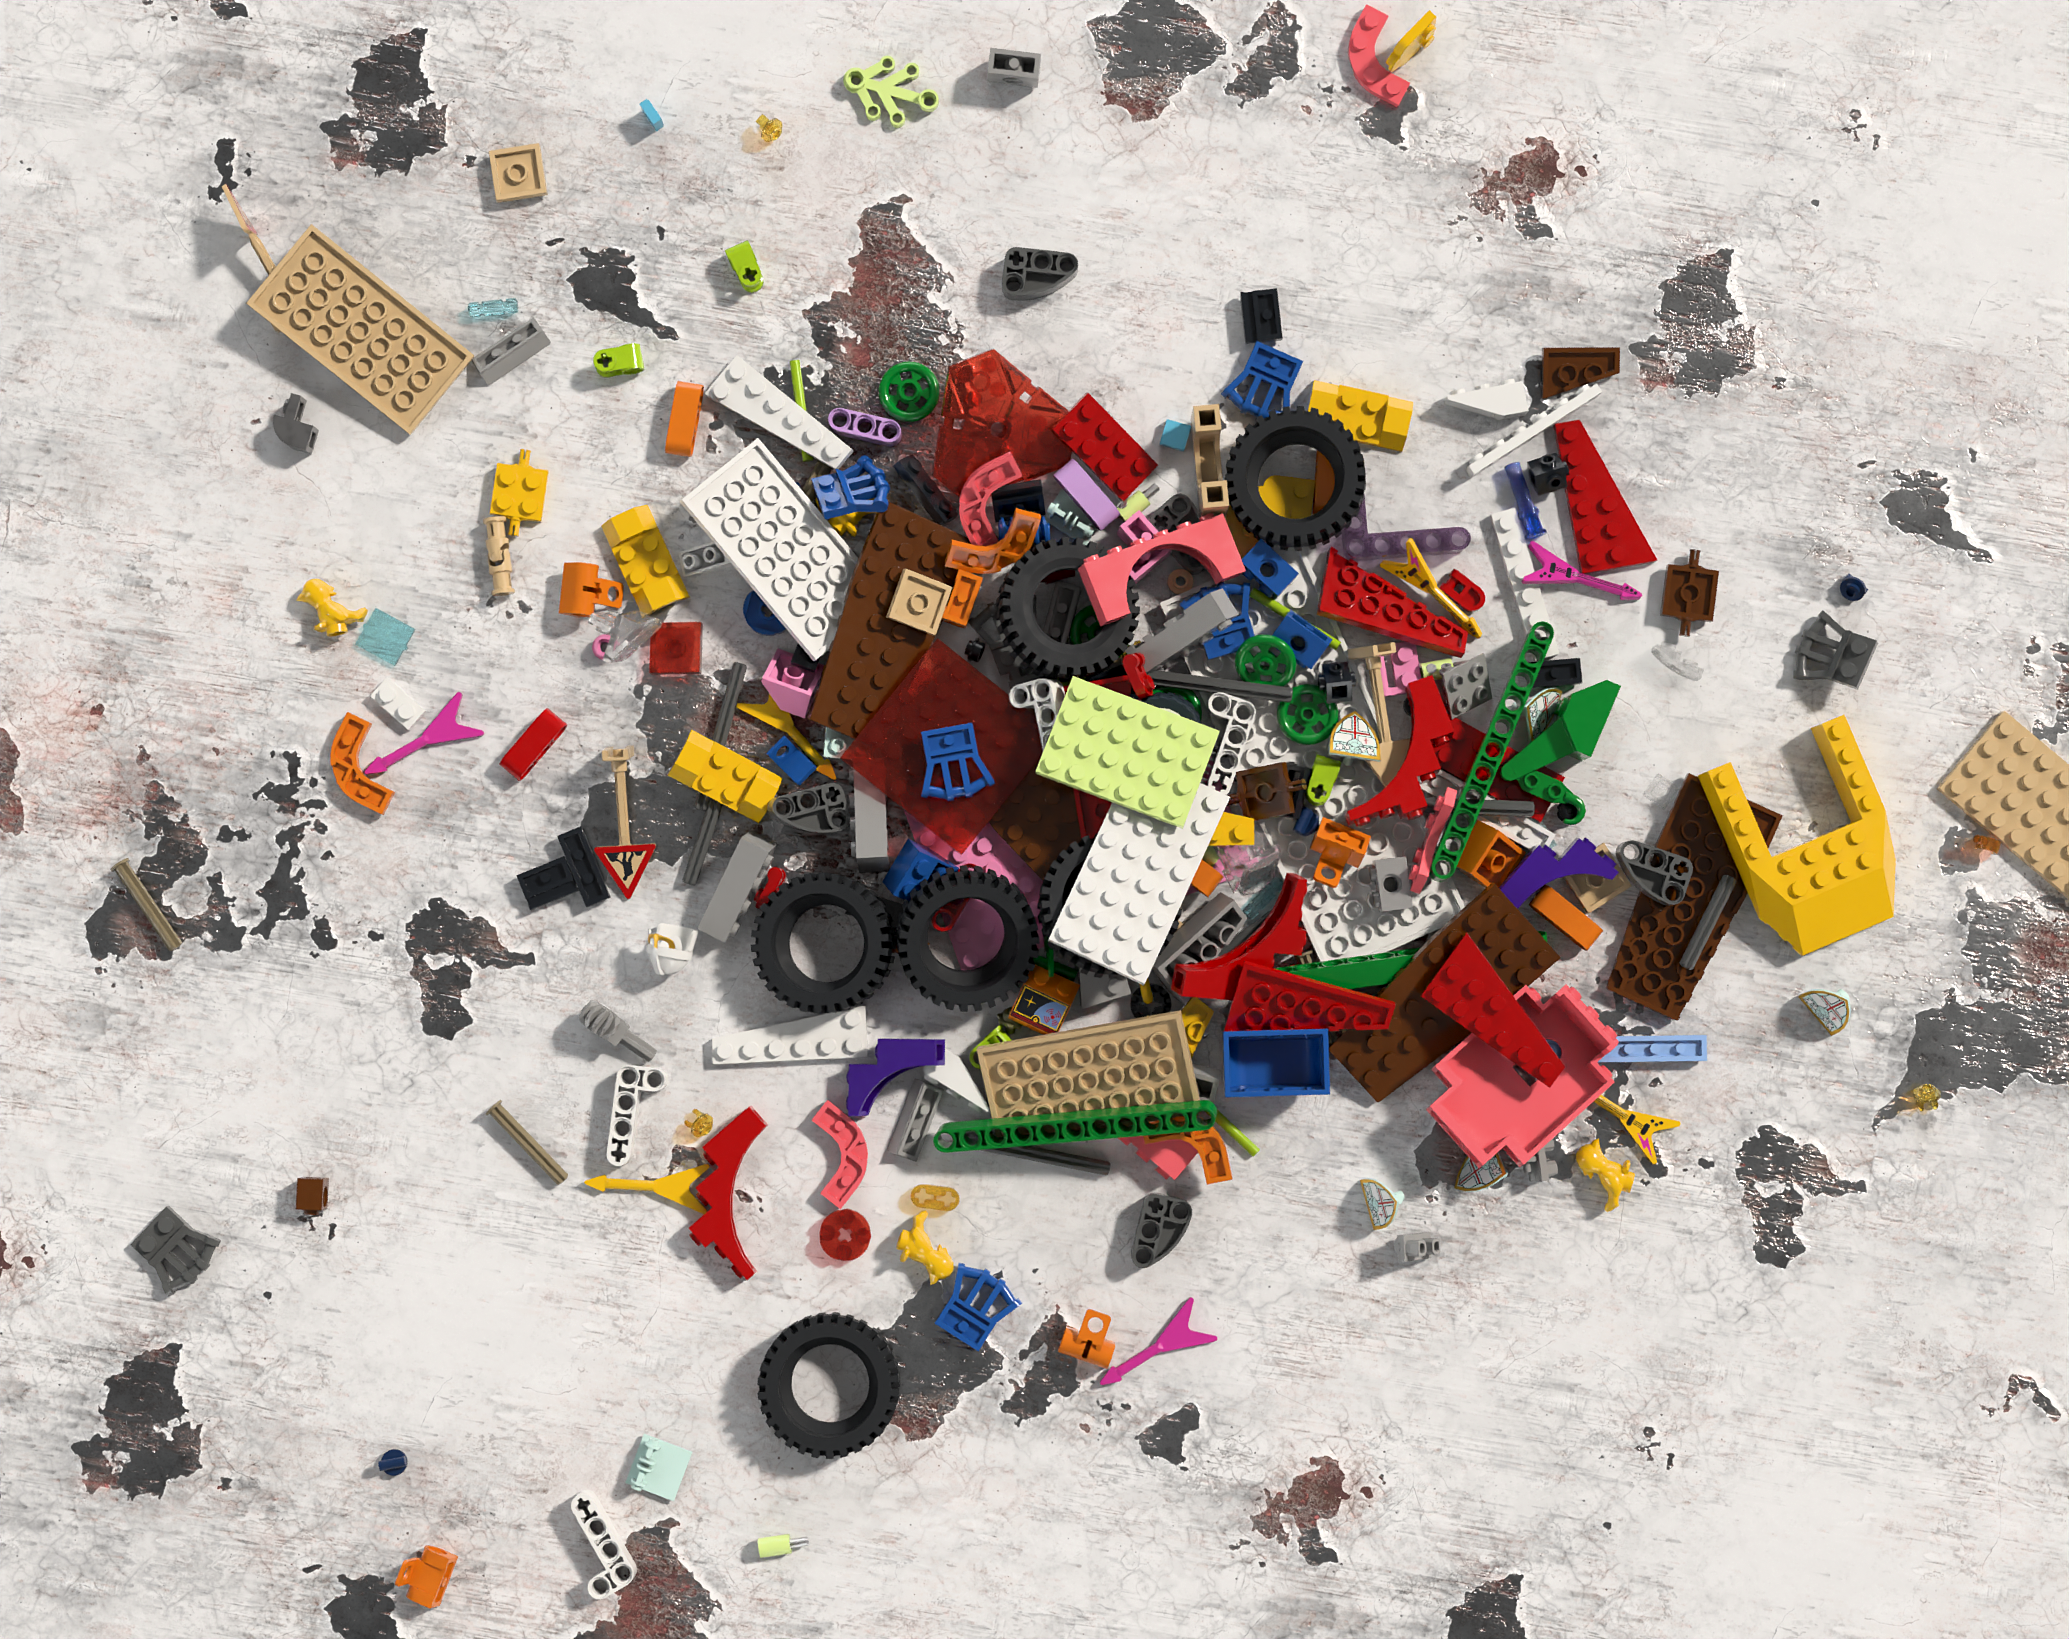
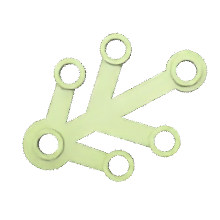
M891 56L882 57L880 62L865 70L860 68L849 69L843 77L844 86L849 92L858 94L866 108V117L871 121H876L880 118L881 110L877 104L873 103L867 90L878 93L890 115V123L895 128H900L904 125L905 116L903 112L898 110L892 97L919 104L920 108L926 112L936 110L939 105V98L934 90L926 89L921 93L896 87L897 84L907 79L915 80L918 78L919 67L915 63H908L904 69L880 82L871 78L881 72L891 73L894 71L895 61ZM885 61H890L892 63V66L890 68H885L883 66V63ZM909 68L916 69V73L914 75H909L907 73V70ZM854 78L861 80L858 85L852 84L851 81ZM932 99L934 103L931 106H927L924 104V101ZM870 109H876L878 111L876 115L871 116L868 113ZM894 116H901V122H894Z

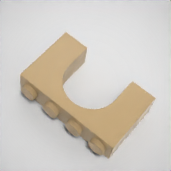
M1219 404L1193 406L1190 421L1199 512L1201 517L1213 513L1214 516L1223 514L1226 517L1229 499L1227 480H1223L1221 468V419Z

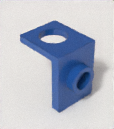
M785 736L766 753L798 786L817 768ZM787 746L786 751L782 755L776 756L777 751L781 747Z

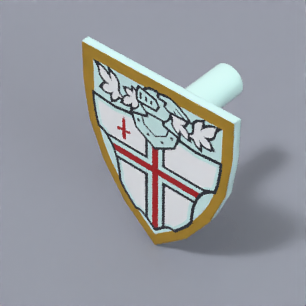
M1555 688L1545 689L1536 694L1524 706L1521 715L1526 716L1529 742H1532L1547 729L1554 716V709L1561 698V690ZM1516 702L1511 705L1512 711L1517 710Z
M1356 711L1344 716L1335 725L1330 736L1329 754L1344 756L1343 764L1346 766H1351L1354 758L1380 762L1379 740L1373 728Z
M1813 989L1798 996L1831 1036L1839 1033L1848 1024L1851 1008L1849 996L1844 990L1839 989L1837 992H1832L1824 989Z
M1499 1152L1480 1168L1467 1156L1458 1172L1454 1188L1465 1192H1478L1506 1178L1508 1170L1505 1169Z
M1361 1179L1360 1182L1373 1230L1388 1227L1395 1219L1398 1205L1404 1201L1403 1192L1393 1193L1387 1186L1376 1179Z

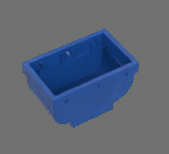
M1328 1029L1222 1032L1224 1097L1330 1095Z

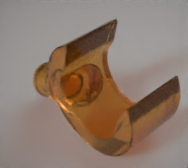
M1981 835L1973 837V841L1976 843L1975 849H1984L1992 852L1991 854L1998 855L2001 841Z

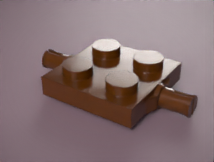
M1690 549L1689 562L1686 565H1666L1660 616L1674 617L1681 621L1679 636L1690 637L1691 622H1712L1714 617L1719 571L1699 566L1700 550Z
M1286 762L1236 772L1238 782L1237 793L1227 795L1233 800H1229L1226 806L1239 803L1243 816L1253 818L1254 821L1295 813L1292 799L1293 792L1305 790L1307 785L1300 784H1305L1306 781L1304 779L1291 781L1288 776Z

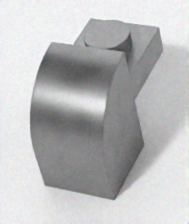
M291 393L290 399H286L283 406L284 417L273 416L274 431L279 439L292 449L312 455L319 430L313 425L301 422L307 400L300 395Z

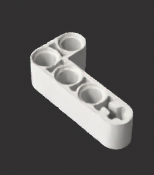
M1037 679L1018 684L1009 693V700L1014 707L1035 709L1043 751L1065 697L1064 687L1056 679ZM1047 686L1049 687V694H1048V695L1046 694V687H1047ZM1025 692L1027 693V699H1026V701L1024 700V693H1025ZM1052 711L1054 712L1055 716L1053 721L1051 719Z
M1218 692L1209 698L1207 711L1211 716L1228 723L1207 786L1215 790L1212 783H1216L1220 777V774H1215L1216 770L1222 774H1230V778L1225 776L1222 782L1225 790L1220 791L1227 795L1231 789L1256 710L1249 701ZM1217 698L1222 699L1226 704V709L1221 712L1214 710L1212 701ZM1239 707H1246L1250 711V717L1247 720L1238 718L1236 711ZM1232 731L1239 732L1242 736L1241 743L1232 744L1228 739V734ZM1224 755L1232 757L1234 761L1233 767L1230 769L1223 768L1220 764V758Z
M626 1065L619 1069L616 1076L607 1146V1159L612 1165L622 1166L629 1163L632 1159L641 1090L653 1092L664 1089L668 1084V1075L663 1069L639 1065ZM628 1069L633 1070L636 1074V1080L632 1084L626 1083L623 1077L624 1072ZM654 1072L659 1073L662 1077V1082L658 1087L652 1086L649 1082V1077ZM624 1095L630 1096L633 1100V1105L629 1110L622 1108L620 1100ZM620 1121L628 1123L630 1130L627 1135L618 1133L617 1125ZM615 1139H628V1143L622 1144V1152L626 1153V1157L621 1158L619 1161L618 1156L614 1155V1151L619 1150L620 1142L615 1143Z
M583 1490L573 1498L571 1509L604 1566V1569L597 1572L588 1583V1592L591 1597L601 1600L628 1585L635 1577L637 1567L596 1494L590 1490ZM582 1500H589L590 1502L588 1507L583 1506L582 1508L579 1503ZM595 1510L596 1513L587 1519L586 1516ZM592 1521H601L604 1531L595 1532L591 1526ZM607 1543L614 1544L617 1548V1554H607L604 1545ZM620 1566L627 1567L630 1571V1576L627 1578L620 1577L617 1568ZM598 1579L604 1580L607 1583V1590H597L595 1581Z

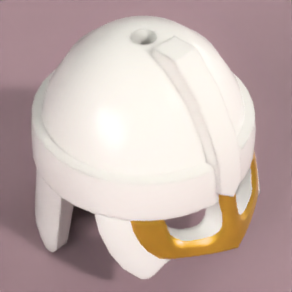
M660 923L654 934H651V930L648 929L647 953H649V959L656 974H675L681 971L688 961H691L698 930Z

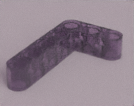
M1365 494L1363 503L1359 506V513L1356 516L1360 521V527L1355 529L1349 526L1348 529L1344 527L1341 530L1344 555L1347 559L1350 560L1351 558L1354 561L1407 557V550L1403 549L1400 544L1403 538H1412L1422 556L1457 554L1465 550L1471 541L1470 533L1463 527L1368 534ZM1458 534L1462 536L1464 540L1463 546L1454 545L1452 535ZM1429 536L1435 537L1438 540V547H1429L1426 543V538ZM1377 540L1385 541L1388 546L1387 551H1378L1375 547V542ZM1350 543H1360L1362 552L1359 554L1353 553L1349 548Z

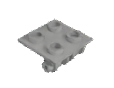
M1484 653L1456 667H1451L1450 663L1441 665L1439 673L1444 681L1442 683L1443 694L1446 696V708L1449 709L1451 719L1493 699Z

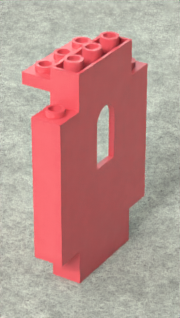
M1565 984L1544 1004L1540 1001L1542 999L1540 994L1534 988H1528L1527 985L1514 995L1544 1039L1555 1041L1561 1049L1560 1060L1565 1068L1550 1088L1539 1080L1529 1086L1513 1069L1514 1062L1473 1033L1431 1069L1448 1090L1426 1110L1478 1168L1483 1166L1501 1149L1508 1154L1518 1167H1521L1615 1083L1611 1078L1612 1073L1604 1065L1600 1066L1597 1062L1619 1043L1616 1039L1617 1034L1610 1026L1602 1024L1598 1019L1599 1014L1591 1006L1587 1007L1580 1000L1582 997L1574 987L1571 986L1569 988Z

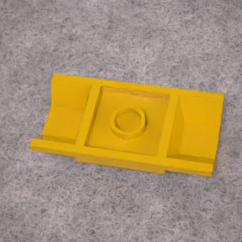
M1314 380L1308 411L1310 412L1312 407L1318 409L1321 415H1324L1325 412L1332 415L1333 421L1336 422L1338 419L1343 423L1345 430L1349 429L1351 431L1354 441L1402 452L1411 421L1413 402L1389 397V395Z
M648 505L631 508L610 518L601 525L643 618L673 602L690 597Z
M693 730L690 731L678 758L667 775L757 823L761 821L767 812L768 803L775 797L782 781V777Z

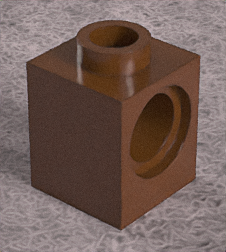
M297 1178L296 1210H304V1215H319V1210L327 1209L329 1178Z

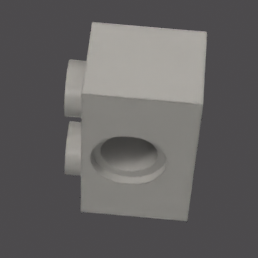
M990 48L987 70L988 82L1038 88L1041 54Z
M1406 856L1372 861L1373 866L1369 867L1371 882H1375L1376 892L1372 893L1374 907H1378L1379 912L1413 908ZM1386 878H1392L1396 881L1397 886L1393 892L1385 890L1383 883Z

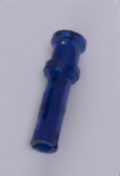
M1520 462L1507 465L1504 469L1520 511L1518 512V519L1522 521L1525 529V540H1532L1547 534V530L1543 528L1538 515L1540 510L1533 504Z

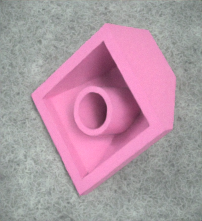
M778 648L761 682L781 710L805 718L813 703L825 665L818 663L815 672L805 670L790 664L794 654Z

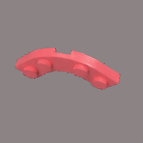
M1366 4L1352 31L1348 46V58L1354 76L1360 85L1372 95L1398 108L1410 82L1392 74L1379 64L1375 56V43L1388 19V15Z
M1011 451L976 469L962 488L959 498L960 521L972 545L989 546L999 542L986 516L985 507L991 493L999 487L1022 477V473Z
M1447 787L1444 795H1439L1433 808L1435 813L1428 815L1425 823V828H1428L1422 847H1417L1412 862H1415L1416 865L1412 866L1408 878L1412 880L1410 888L1412 892L1420 894L1428 879L1434 851L1444 825L1454 807L1457 790Z
M827 1100L811 1121L831 1135L838 1143L841 1151V1164L836 1174L820 1194L841 1209L858 1188L865 1175L868 1163V1149L864 1135L855 1121Z

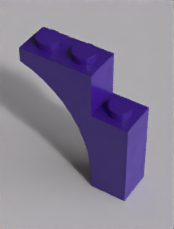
M1575 838L1557 860L1554 858L1557 854L1546 844L1543 847L1536 844L1500 885L1499 889L1518 909L1537 889L1557 878L1574 874H1593L1613 880L1619 872L1614 868L1617 864L1607 855L1601 857L1594 851L1597 847L1587 838L1583 840Z
M878 1039V1044L875 1047L877 1064H849V1070L846 1074V1080L849 1084V1092L846 1099L848 1116H869L871 1107L879 1093L890 1081L900 1074L917 1067L945 1065V1039Z

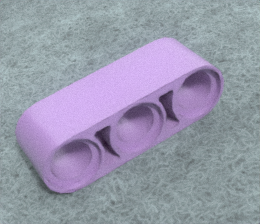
M844 408L833 409L828 416L830 428L837 435L887 447L896 446L902 438L899 424L891 419ZM836 417H846L847 423L843 427L835 426L833 422ZM863 422H869L872 425V429L867 433H862L858 430L859 425ZM894 428L897 434L894 438L887 439L883 436L884 430Z
M1071 459L1053 475L1056 482L1099 531H1102L1120 516V512L1074 459Z

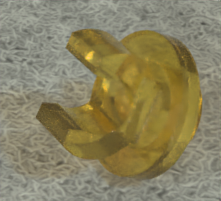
M762 114L755 121L760 125L759 128L762 130L761 138L764 141L771 142L780 137L782 122L779 119L773 118L769 120Z
M1922 1084L1914 1090V1097L1916 1098V1105L1919 1110L1924 1111V1104L1926 1102H1930L1934 1110L1938 1108L1937 1100L1940 1099L1941 1092L1934 1085Z
M693 1109L692 1112L697 1115V1119L694 1123L685 1120L684 1123L687 1127L691 1128V1133L695 1137L705 1136L713 1127V1117Z

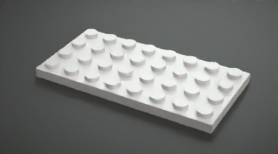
M757 438L684 497L680 503L804 651L815 661L830 648L831 642L834 640L838 628L836 625L839 616L843 612L845 596L858 557L830 523L824 519L820 511L759 438Z
M1200 783L1183 829L1112 802L1048 941L1144 985L1230 797Z

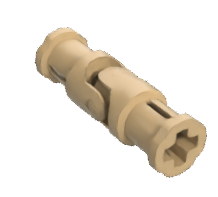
M504 516L483 519L488 536L485 542L488 550L489 574L492 575L494 587L492 596H506L515 593V589L511 585L510 573L512 572V564L508 550L509 539L505 535L504 523L506 522V517Z

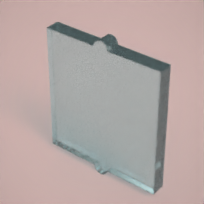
M375 608L367 624H363L364 629L355 645L396 666L403 651L408 649L407 644L416 629Z

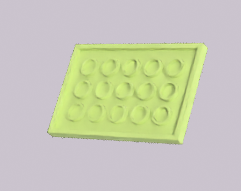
M1073 676L1035 774L1183 829L1220 731Z

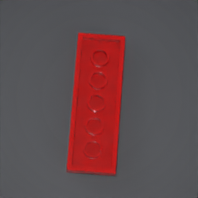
M1448 714L1454 733L1449 738L1450 741L1438 747H1435L1434 744L1432 746L1441 769L1465 782L1485 733L1456 717L1451 719L1450 714ZM1486 746V754L1490 757H1497L1496 748ZM1507 746L1487 795L1497 800L1533 802L1535 807L1534 815L1529 818L1540 823L1551 803L1523 791L1518 781H1504L1500 777V768L1519 753ZM1545 766L1536 770L1561 782L1565 779L1564 776ZM1483 769L1476 770L1477 779L1486 781L1488 778L1486 771Z

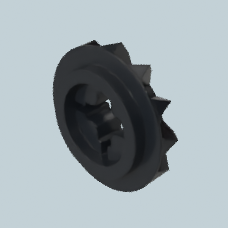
M1150 984L1154 1001L1162 1003V1006L1154 1007L1152 1015L1170 1012L1172 1004L1168 992L1157 984ZM1140 987L1133 993L1130 1001L1131 1011L1135 1018L1146 1017L1150 1013L1148 1007L1140 1005V1002L1144 1003Z

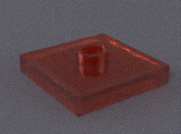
M651 623L649 673L651 675L701 674L703 623Z

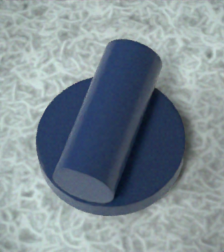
M1850 573L1843 578L1840 584L1842 596L1850 601L1862 599L1869 590L1861 579L1853 577Z
M1303 807L1300 819H1297L1293 831L1304 837L1315 833L1319 827V816L1312 812L1311 809Z
M398 1449L387 1451L382 1456L381 1461L378 1462L379 1470L391 1476L404 1472L408 1464L407 1456Z

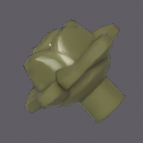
M1009 1007L1003 1010L1002 1013L997 1014L998 1023L1006 1027L1005 1032L1008 1034H1014L1016 1029H1021L1024 1026L1008 1018L1013 1007Z

